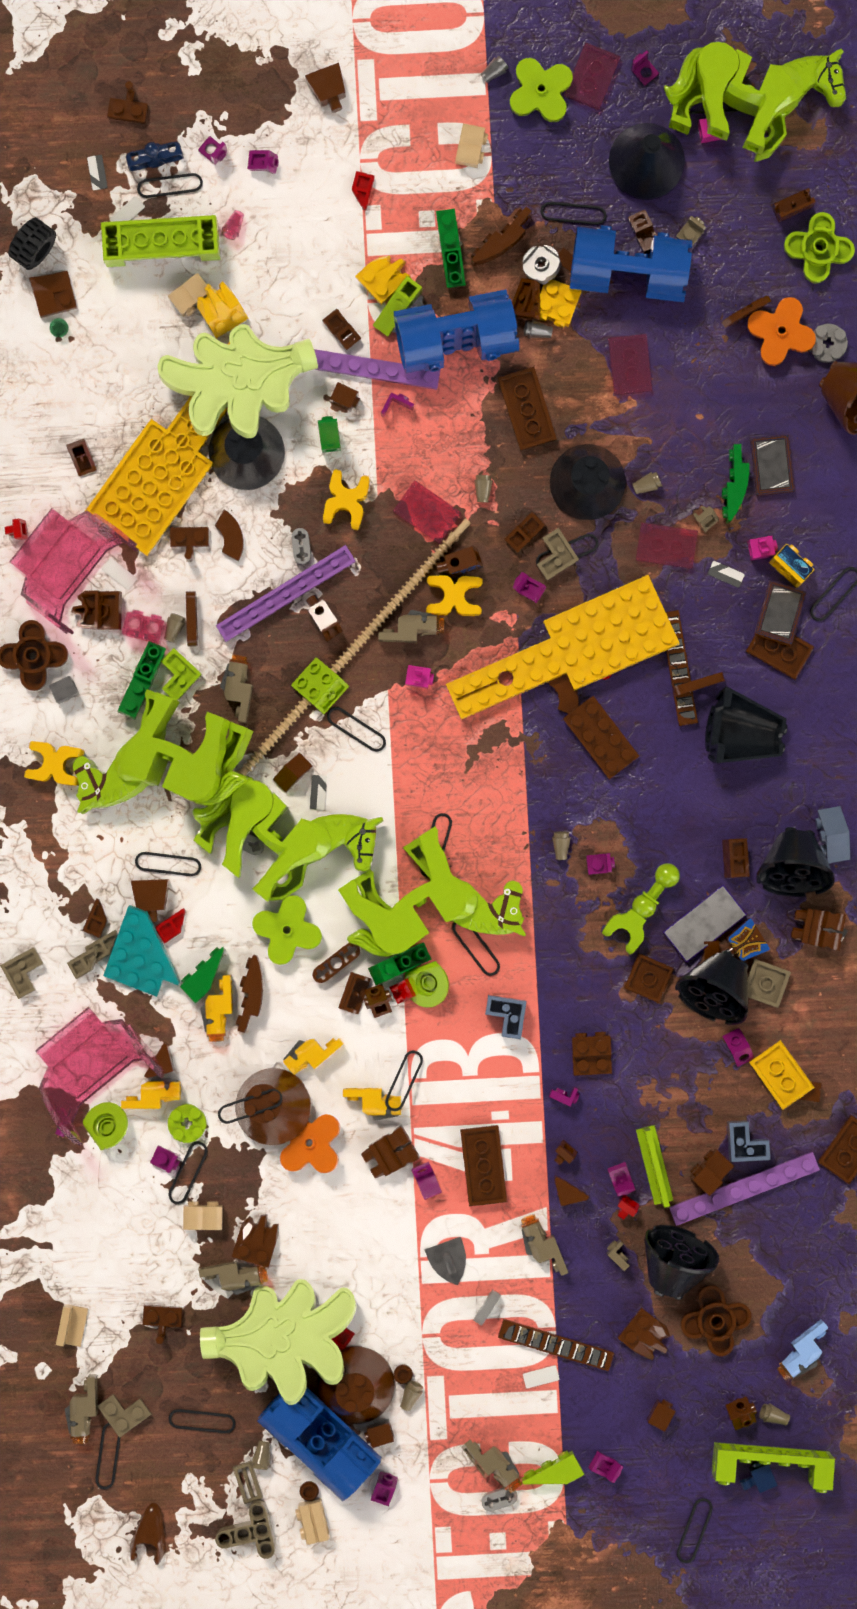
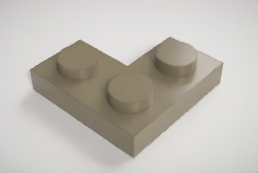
M559 528L542 538L552 555L537 564L546 581L579 561V558Z
M33 947L0 965L18 999L36 990L27 973L44 963L36 948Z
M114 1394L97 1406L119 1438L152 1414L141 1398L124 1409Z

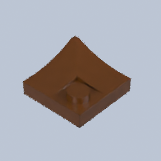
M68 271L29 278L41 318L78 309Z

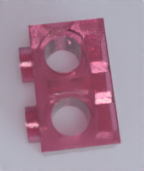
M139 610L127 611L121 634L161 645L166 622L162 620V616L151 614V617L144 616V612ZM133 619L140 621V625L136 629L130 627ZM151 624H158L159 629L156 633L149 632Z

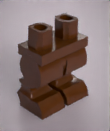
M813 909L795 910L794 920L803 921V928L792 927L791 938L800 940V943L823 948L829 947L832 950L840 951L843 934L830 933L825 931L824 928H832L835 931L843 932L846 914H832L831 912Z
M402 1125L394 1129L392 1134L388 1133L369 1144V1148L361 1153L366 1163L374 1158L376 1159L378 1165L370 1169L374 1178L383 1175L386 1177L405 1167L408 1163L420 1159V1155L412 1141L410 1142V1138ZM405 1145L402 1150L394 1151L397 1147Z

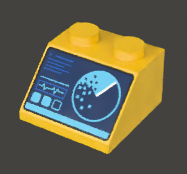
M786 544L769 563L795 588H798L815 569L812 568L813 564L807 558L803 559L798 554L799 551L796 547Z

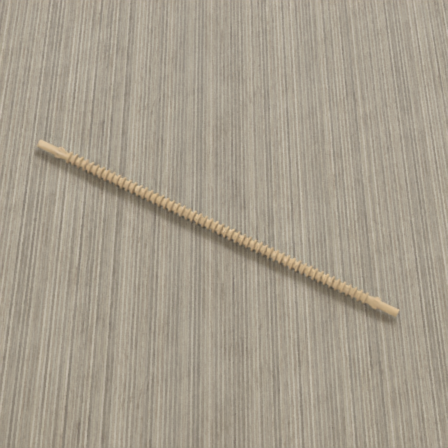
M466 518L453 532L449 533L447 539L442 541V545L439 544L438 549L435 548L436 552H432V556L428 557V561H424L425 564L420 565L421 569H417V573H413L412 578L409 577L410 581H406V585H402L403 589L398 590V594H394L395 598H391V602H387L388 605L383 606L384 610H380V614H376L377 618L372 619L373 622L369 623V627H365L366 630L361 631L362 635H358V639H354L353 644L350 643L351 647H347L346 652L343 651V656H339L340 659L335 660L336 664H332L331 668L333 672L340 673V669L345 668L344 664H348V660H352L351 657L356 656L355 652H359L360 647L363 648L362 644H366L367 639L370 640V635H374L373 632L378 631L377 628L381 627L382 622L385 623L386 618L389 619L388 615H392V611H396V606L399 607V603L404 602L403 598H407V594H411L410 591L415 590L414 586H418L419 581L422 582L421 578H425L426 573L429 574V569H433L432 566L436 565L437 561H440V557H444V553H448L447 549L452 548L451 545L459 540V536L471 524ZM302 697L303 700L298 701L299 705H295L294 710L291 709L292 713H288V717L283 718L284 722H280L281 725L276 726L277 729L272 731L273 734H269L268 739L265 738L266 742H262V746L258 747V751H254L255 754L250 755L251 759H247V763H243V767L236 772L245 776L249 771L252 772L251 768H255V764L260 763L259 759H263L262 756L267 755L266 752L271 750L270 747H274L275 742L278 743L277 739L282 738L281 735L285 734V730H289L288 727L293 726L292 722H296V718H300V714H304L303 710H307V706H311V703L305 697Z

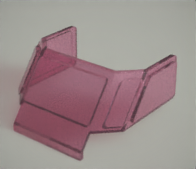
M51 508L9 562L26 574L20 594L26 599L25 602L65 634L69 632L73 635L74 631L61 622L66 603L107 551L122 543L135 552H138L139 549L133 540L96 513L93 515L86 510L68 521Z
M89 1007L35 1050L48 1066L39 1086L42 1094L41 1098L56 1127L71 1142L77 1143L79 1146L83 1143L73 1122L80 1106L131 1063L143 1060L160 1078L164 1077L162 1073L163 1068L154 1053L130 1024L127 1025L123 1019L101 1022Z

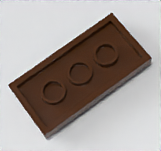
M531 367L498 377L499 386L519 450L523 451L556 441L557 438L535 368Z
M593 695L563 718L564 722L609 780L639 757L638 753Z
M491 1125L460 1129L469 1207L507 1202L499 1126Z

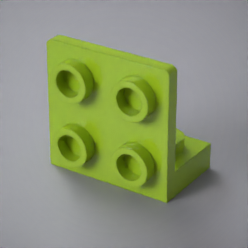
M315 658L291 685L322 714H325L349 687L347 683L318 658Z

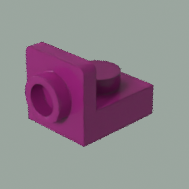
M249 150L248 170L268 171L276 174L279 165L277 154L270 150Z
M610 853L586 856L588 875L610 873L612 868H615L614 857H610Z
M573 1087L568 1097L566 1096L568 1092L557 1088L556 1091L551 1089L549 1097L571 1106L572 1103L576 1104L580 1094L577 1093L578 1088Z
M158 1145L150 1163L166 1170L170 1174L172 1170L176 1171L180 1160L177 1159L179 1154Z
M380 1471L371 1501L389 1507L396 1489L398 1477Z

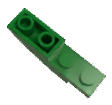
M455 208L436 211L446 287L465 286Z
M733 444L732 449H729L728 453L729 461H732V468H729V480H732V482H727L725 488H722V499H725V507H722V517L726 518V523H730L738 512L748 485L749 463H742L741 444Z
M148 642L117 710L118 713L134 720L136 719L141 706L146 700L145 692L147 689H151L166 648L153 642Z

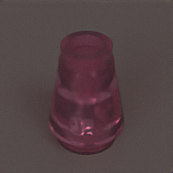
M234 210L223 225L222 235L227 239L235 240L236 237H239L244 218L242 212Z

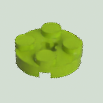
M193 1104L178 1106L171 1112L168 1118L170 1134L175 1140L183 1143L196 1141L203 1135L207 1125L205 1114ZM185 1118H188L189 1121H192V1125L189 1126V1129H186L185 1126H182V1122L185 1121Z

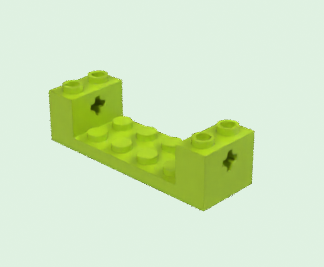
M216 215L101 222L103 261L106 267L126 266L125 261L192 256H200L201 261L221 260L219 226Z
M714 1442L712 1475L715 1481H718V1484L730 1485V1482L735 1483L737 1459H740L742 1463H751V1460L759 1461L760 1464L770 1465L771 1462H778L780 1466H790V1463L798 1464V1467L809 1468L808 1482L813 1489H816V1492L827 1493V1490L833 1491L835 1458L829 1451Z

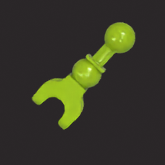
M669 863L660 865L655 872L656 882L647 893L643 891L642 895L637 896L632 903V908L626 913L613 915L604 927L602 934L609 937L617 929H626L631 937L626 945V952L628 954L634 953L644 940L643 925L646 922V918L651 917L655 913L656 904H659L657 898L665 888L673 887L678 883L680 873L677 867Z

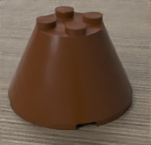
M834 361L827 376L821 379L819 387L822 388L823 397L844 430L851 435L857 434V362Z
M280 1068L263 1069L251 1075L241 1086L236 1101L249 1096L255 1097L235 1104L237 1118L244 1115L250 1116L239 1120L238 1123L244 1133L252 1140L265 1145H282L296 1138L306 1127L311 1114V1098L302 1080L293 1073ZM269 1089H277L278 1091H280V1093L282 1094V1102L278 1107L271 1110H265L262 1113L253 1115L256 1111L276 1105L280 1100V1094L277 1091H272L267 1094L261 1095L263 1091Z
M349 1346L340 1351L344 1362V1372L341 1381L334 1385L327 1384L319 1375L318 1394L325 1405L343 1422L362 1424L378 1418L388 1408L394 1395L395 1380L389 1363L381 1354L363 1346Z

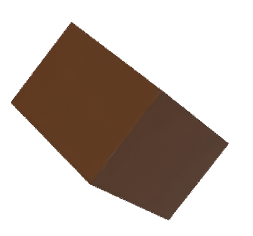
M85 439L66 445L78 476L97 470Z
M299 752L284 765L273 780L287 793L313 765Z
M163 1043L144 1077L150 1078L175 1071L168 1043Z
M554 1176L561 1206L588 1200V1194L561 1177Z

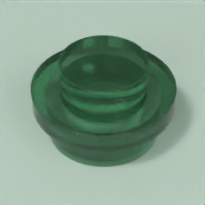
M56 318L50 323L49 329L53 336L61 338L68 333L69 326L64 319Z

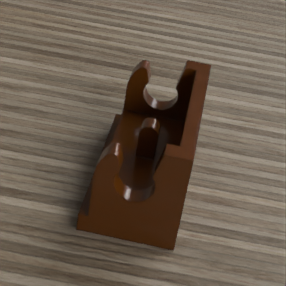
M809 188L771 204L778 222L814 206L816 201L814 197L811 198Z
M747 838L722 840L724 877H750Z
M351 971L338 1008L353 1014H359L366 995L364 990L368 989L371 978Z

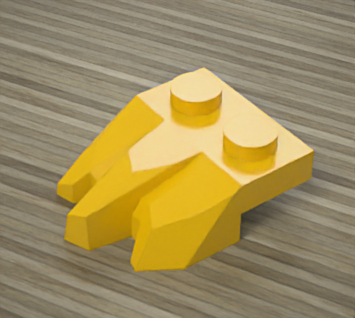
M390 255L379 257L366 265L355 278L382 305L394 294L406 276L410 277L407 273H400L406 263L404 260L398 259L391 264Z
M223 281L219 284V290H215L208 283L204 288L207 297H198L197 308L216 339L249 319L232 290Z

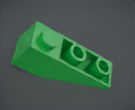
M333 416L322 417V420H318L322 453L341 451L337 418L333 419Z
M423 942L369 967L368 970L375 985H378L432 959Z
M216 947L209 954L211 958L208 961L202 960L195 967L197 971L193 975L188 973L181 980L183 983L180 986L181 989L194 1003L201 1000L211 990L225 952L224 947L220 949Z

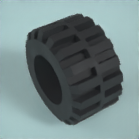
M37 217L30 219L18 230L12 239L8 250L9 257L26 270H32L51 251L55 243L56 231Z

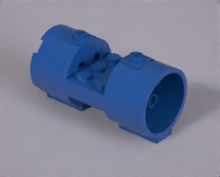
M601 225L600 229L577 226L569 289L608 293L611 271L647 275L645 298L684 302L686 291L683 290V287L688 285L692 256L688 248H692V240L671 238L669 233L658 232V236H653L649 258L648 254L643 253L629 256V252L616 251V254H614L616 231H613L611 226Z
M507 290L470 296L468 302L469 312L436 318L431 304L394 311L397 342L405 373L422 370L439 371L441 368H444L443 353L449 355L457 350L469 351L473 347L477 348L480 359L487 361L495 360L503 354L518 352L519 338L516 337V317L511 299H508Z
M307 1386L303 1397L296 1404H286L279 1393L258 1417L257 1422L280 1444L295 1454L314 1472L313 1475L342 1502L349 1498L381 1463L382 1457L333 1413Z

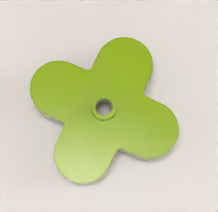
M533 58L521 60L516 67V77L522 87L514 91L510 97L512 112L518 116H526L536 110L549 122L560 121L566 114V103L560 94L571 86L573 79L572 71L563 64H556L548 70H544L540 63ZM538 88H543L545 90L540 92Z
M825 212L816 213L811 218L808 232H792L784 241V251L789 257L804 260L803 273L805 278L811 283L823 282L829 275L831 263L845 264L851 260L855 252L854 244L850 239L834 234L835 221L830 214ZM816 246H820L822 251L817 250Z
M291 895L286 897L282 901L278 913L261 911L254 916L252 921L254 931L258 935L270 939L268 956L273 963L278 965L288 963L293 958L296 947L313 949L322 940V933L319 927L304 921L307 907L305 901L299 896ZM285 926L290 927V933H284L283 929Z

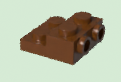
M605 1031L595 1032V1036H587V1033H575V1037H571L573 1075L612 1074L611 1036L606 1035Z

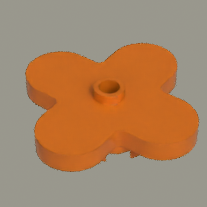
M787 297L782 299L774 314L759 310L753 312L748 319L747 327L749 332L764 341L760 356L767 365L777 366L781 364L789 350L805 353L810 351L815 345L816 336L814 331L799 323L803 307L796 298ZM778 329H784L785 333H779Z
M325 1114L319 1116L313 1123L308 1121L304 1130L296 1138L290 1140V1144L282 1150L280 1155L281 1165L286 1170L293 1172L301 1170L308 1163L321 1173H330L335 1170L339 1159L330 1143L340 1133L338 1119L332 1115ZM311 1139L313 1143L308 1147L307 1141Z

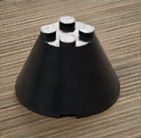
M260 416L259 428L255 437L245 438L239 435L232 428L229 419H227L215 430L209 444V460L213 462V471L226 485L239 490H255L269 484L280 472L285 458L284 442L279 431L271 422Z
M582 444L565 451L556 460L550 474V491L555 503L564 513L579 520H596L610 514L621 502L626 488L625 472L618 458L609 450L593 444Z
M787 827L785 832L777 836L757 872L756 880L768 892L789 897H806V893L816 891L817 895L829 890L834 885L835 876L815 838V833L811 830L802 831L794 827Z
M723 950L722 953L713 954L681 977L676 983L675 990L679 991L678 997L691 1010L709 1020L715 1021L717 1018L724 1020L725 1024L737 1025L743 1023L748 1016V965L733 957V954L729 951Z
M657 1225L652 1230L648 1229L644 1242L649 1283L654 1288V1293L658 1296L666 1295L681 1300L688 1291L717 1268L719 1255L716 1249L707 1240L702 1242L695 1237V1233L684 1228L671 1225Z

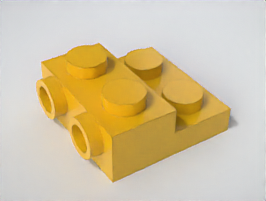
M550 280L548 283L543 284L540 293L539 320L553 321L554 325L561 328L569 327L582 290L569 289V285L555 280Z

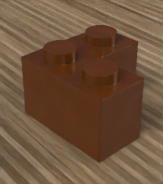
M716 1148L714 1151L709 1150L703 1158L705 1160L700 1165L697 1163L690 1170L692 1174L689 1176L709 1196L723 1183L721 1180L734 1167Z

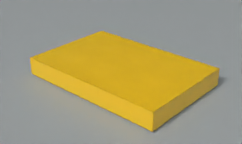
M781 1040L749 1062L783 1110L815 1088Z

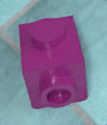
M521 572L515 579L512 588L518 594L537 603L546 586L530 578L526 573Z
M626 1162L607 1168L617 1196L628 1195L636 1190Z
M597 1451L588 1468L606 1477L610 1482L615 1483L621 1474L623 1466L614 1458Z

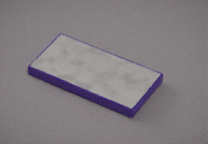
M722 885L664 930L663 934L685 962H688L708 946V944H704V941L716 940L747 914L725 886Z

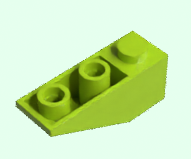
M406 276L373 326L388 337L395 329L394 311L411 308L422 294V286Z
M564 1451L552 1462L551 1460L543 1462L539 1469L526 1471L521 1479L523 1484H568L583 1476L584 1472L574 1452Z

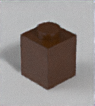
M337 382L330 397V403L351 412L353 408H357L361 398L358 397L359 391Z
M657 1399L646 1419L647 1422L665 1432L676 1412L675 1408L672 1407L673 1403L666 1399L662 1401Z
M389 1419L368 1425L367 1432H364L367 1444L371 1443L372 1448L394 1442L395 1439Z

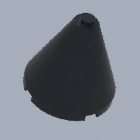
M640 123L630 126L618 135L611 147L608 165L614 183L622 192H626L636 199L653 200L663 197L675 188L683 174L685 156L680 141L670 130L654 123Z

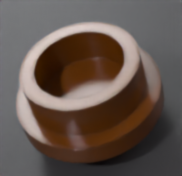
M402 1364L395 1368L394 1379L398 1383L407 1384L412 1380L413 1371L408 1365Z
M312 1481L304 1482L299 1490L300 1496L306 1501L316 1499L319 1494L317 1484Z

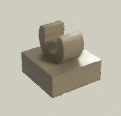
M702 506L703 512L700 515L693 514L699 527L705 533L719 521L717 514L710 506L708 508Z

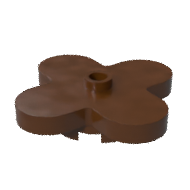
M35 620L25 621L20 626L19 641L17 643H8L0 647V665L9 670L19 669L21 683L30 691L42 689L47 682V669L63 666L69 657L68 649L62 643L57 641L46 642L45 629L41 623ZM33 652L37 654V657L35 659L30 658V655Z
M706 1285L698 1293L699 1310L686 1313L681 1319L680 1327L688 1338L706 1337L708 1348L714 1355L726 1356L734 1347L733 1331L743 1329L749 1325L751 1311L741 1302L726 1304L724 1294L718 1286ZM717 1316L719 1321L713 1323L712 1319Z

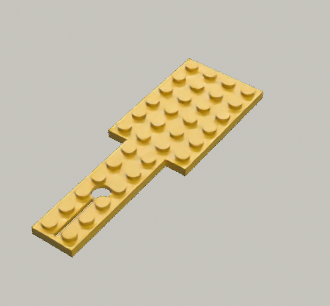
M192 396L189 397L167 429L150 419L85 510L86 514L147 557L213 464L211 460L199 453L211 434L201 436L193 429L189 417V404ZM228 407L219 416L215 429L228 412Z
M646 575L544 620L543 623L550 636L549 639L449 682L446 686L462 720L567 674L575 691L680 645L651 579L649 575ZM505 671L510 672L514 677L513 682L507 686L500 684L498 680L499 675Z

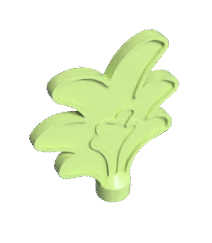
M240 324L232 329L229 335V345L220 342L208 333L197 335L193 344V351L198 364L169 355L160 358L157 366L161 381L177 393L192 396L189 404L190 422L195 432L201 436H207L214 431L219 416L228 407L229 421L235 432L245 438L255 437L259 428V416L263 404L271 412L279 413L286 411L290 405L289 388L293 379L302 372L318 368L316 354L310 339L302 340L289 346H271L260 341L246 324Z
M296 1280L280 1302H278L277 1295L272 1288L259 1286L254 1289L250 1307L240 1320L228 1326L204 1327L200 1329L202 1358L213 1359L221 1357L234 1363L239 1370L244 1387L250 1391L258 1390L264 1386L269 1375L277 1385L278 1391L285 1403L294 1405L303 1397L307 1386L303 1364L313 1368L327 1384L334 1385L341 1381L344 1372V1362L338 1346L331 1339L339 1335L352 1321L357 1306L354 1295L348 1288H340L325 1303L314 1309L316 1304L315 1293L312 1286L306 1280Z

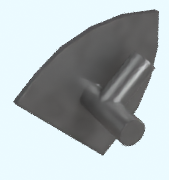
M461 1236L424 1249L428 1261L436 1273L446 1281L458 1285L466 1266V1253Z

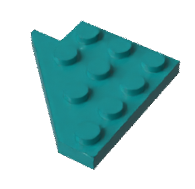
M129 905L103 976L157 997L163 980L179 985L180 979L148 912Z

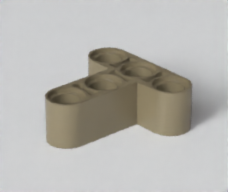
M259 1499L253 1501L250 1505V1521L225 1526L218 1530L215 1538L218 1547L223 1549L255 1542L257 1552L261 1558L269 1559L274 1555L276 1543L268 1507L264 1500ZM255 1506H261L263 1508V1512L261 1514H257L253 1511V1508ZM265 1525L268 1530L265 1533H261L257 1527ZM241 1529H245L248 1531L249 1535L247 1537H241L238 1531ZM227 1534L230 1540L224 1542L220 1539V1535ZM269 1544L272 1550L265 1552L261 1546Z

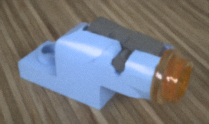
M821 1319L791 1342L797 1351H792L779 1364L780 1366L776 1368L786 1381L789 1378L798 1377L817 1366V1359L821 1356L822 1351L814 1342V1339L823 1337L827 1333L825 1330L828 1329Z

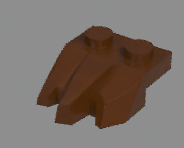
M92 590L84 591L77 596L82 605L73 606L70 612L81 616L76 626L93 630H121V591Z
M268 1214L261 1215L257 1223H254L253 1218L249 1216L242 1222L232 1257L269 1268L279 1235V1224H273L271 1227H268Z
M641 1307L617 1338L637 1354L653 1361L654 1350L666 1354L667 1346L661 1340L669 1338L670 1334L667 1326Z

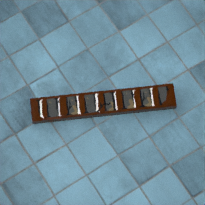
M679 610L666 612L680 645L666 650L672 687L691 681ZM673 691L678 726L698 723L693 691L675 696Z
M504 1318L498 1334L500 1339L606 1371L610 1370L614 1356L613 1351Z

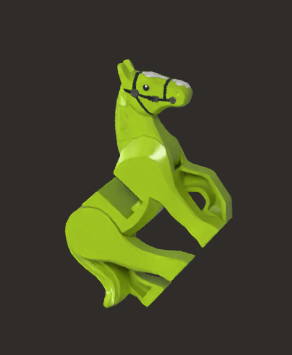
M713 42L705 47L695 48L686 56L676 83L672 86H664L665 94L673 105L668 127L688 135L691 128L689 109L693 105L703 102L707 118V133L727 141L730 131L723 110L724 102L741 112L755 116L742 148L755 152L754 162L767 159L774 153L787 135L785 117L798 106L803 96L811 88L822 93L831 107H840L845 102L846 91L843 70L838 61L844 51L839 49L829 56L802 57L785 63L782 66L770 64L761 88L757 90L752 85L742 84L752 59L750 55L738 49L735 51L733 47L722 42ZM766 130L769 134L767 138L764 137Z
M247 776V783L239 787L225 800L205 808H194L192 811L195 820L201 824L200 831L193 841L209 854H212L215 834L219 829L229 826L226 839V854L222 865L236 877H241L243 846L245 839L251 831L279 856L266 874L259 880L258 884L252 888L253 891L267 902L270 900H283L302 887L307 866L325 858L330 852L343 844L353 856L355 869L362 872L368 871L373 860L376 826L384 821L383 817L368 820L363 817L347 814L327 815L312 821L301 818L282 842L281 839L283 837L276 831L272 830L270 832V830L289 807L268 786L259 781H254V778ZM286 874H288V879L286 882H284L283 884L277 883Z

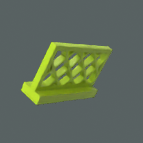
M655 1125L635 1129L654 1205L662 1204L664 1208L669 1207V1201H673Z

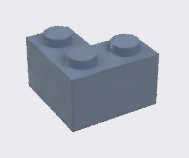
M841 806L818 810V818H815L817 830L820 829V840L823 843L820 847L828 863L850 860V834Z
M488 995L485 1015L504 1017L501 1036L521 1040L527 1001Z
M746 1120L727 1121L728 1150L731 1162L770 1160L768 1139H750L749 1122Z

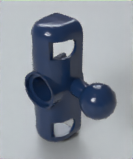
M177 141L161 145L149 142L144 149L126 154L129 171L157 168L166 163L184 159L181 145ZM175 147L176 149L174 152H169L168 148ZM138 155V160L133 161L132 157Z

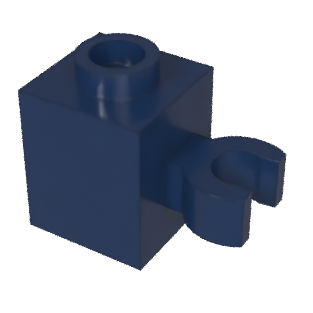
M759 1461L753 1462L752 1466L749 1467L752 1476L740 1480L743 1490L756 1485L759 1493L778 1486L770 1466L760 1464Z

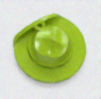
M436 961L411 969L405 973V979L408 978L416 996L410 999L417 1005L427 1008L434 1007L442 1003L446 998L449 990L448 976Z
M104 1102L94 1106L87 1113L83 1120V1125L99 1149L104 1150L116 1146L124 1138L128 1128V1118L125 1111L119 1105Z

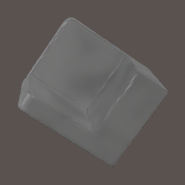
M67 676L49 685L58 704L80 695L71 676Z

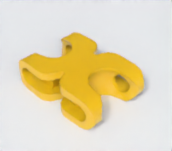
M333 470L329 488L331 494L335 497L329 498L325 503L323 522L325 524L332 523L335 513L345 510L351 515L352 529L359 530L363 517V508L358 502L364 501L367 498L370 483L369 476H361L357 487L347 489L342 485L341 470Z
M449 576L427 577L429 586L440 588L444 592V599L440 603L429 604L426 607V613L445 616L450 614L454 607L461 616H479L482 614L480 606L469 604L464 597L468 589L481 587L483 584L482 578L462 576L454 584Z
M29 742V749L40 752L44 762L39 769L26 770L25 778L46 782L53 775L54 781L59 784L79 786L77 777L69 775L65 770V765L71 758L84 756L85 751L83 749L61 746L56 752L55 747L49 743Z

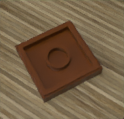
M638 953L624 988L660 1003L674 968Z

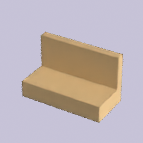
M69 1304L63 1306L56 1345L64 1346L68 1344L81 1347L88 1308Z

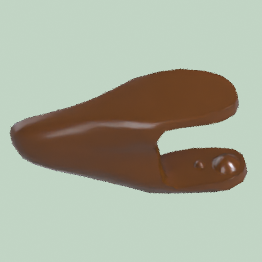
M151 1503L146 1508L130 1542L131 1561L137 1558V1545L141 1543L151 1544L157 1548V1555L154 1557L155 1565H159L164 1556L166 1544L160 1507L156 1503Z

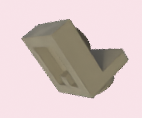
M690 216L675 238L692 240L693 247L706 229L705 223L698 217Z
M620 1239L617 1242L614 1240L607 1247L609 1251L606 1254L625 1271L630 1266L627 1263L629 1259L621 1251L619 1253L616 1252L624 1243Z

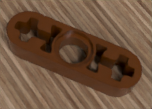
M186 591L188 647L198 646L196 591Z
M719 672L672 688L675 696L723 682L725 678L723 672Z
M347 943L313 970V979L318 983H324L360 955V947ZM348 946L352 948L355 946L357 948L355 951L356 955L353 956L351 954L346 957L349 959L346 963L344 957L339 953L343 951V954L348 952ZM334 957H339L342 960L340 968L332 967L331 960ZM328 963V967L332 971H334V973L330 974V972L328 971L327 973H325V979H318L316 977L318 975L317 970L320 969L321 971H323L327 968L324 966V964Z

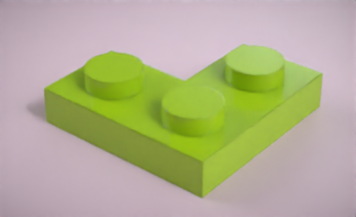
M175 648L161 661L174 674L162 690L178 701L202 674Z

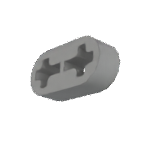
M303 528L295 529L292 533L293 556L296 563L305 565L311 560L309 535ZM299 532H302V535H306V538L302 540L303 545H299V540L295 539ZM300 548H303L304 554H308V557L304 558L305 561L297 558V555H300Z
M248 834L243 850L252 855H260L264 851V843L259 838ZM258 841L261 849L260 851L256 850L253 852V848L248 843L255 844Z
M492 1290L473 1321L482 1326L498 1302L501 1294Z
M511 1486L487 1492L482 1496V1506L489 1512L511 1506L517 1501V1492ZM507 1491H509L510 1494H514L513 1496H511L512 1500L508 1501L507 1498L500 1499V1497H504L506 1495ZM488 1497H491L492 1500L498 1498L497 1501L493 1502V1506L485 1504Z

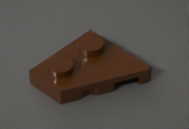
M521 278L512 302L515 317L533 320L540 319V283L536 280Z

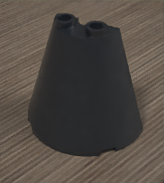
M724 687L717 694V704L711 707L707 720L705 748L706 751L710 752L708 759L713 763H725L782 756L785 750L782 735L787 733V718L729 687Z

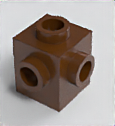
M383 984L364 990L367 997L363 999L367 1010L371 1009L374 1018L392 1012L389 1003L392 1001L389 990L385 991Z
M747 1396L738 1398L725 1405L735 1430L749 1427L757 1422L754 1415L757 1414V1410L753 1402L749 1403Z

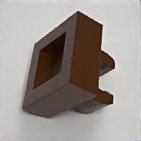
M563 1139L555 1150L558 1154L554 1161L561 1165L566 1160L570 1164L578 1152Z

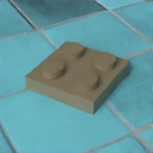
M754 959L747 977L748 997L779 1008L791 972Z

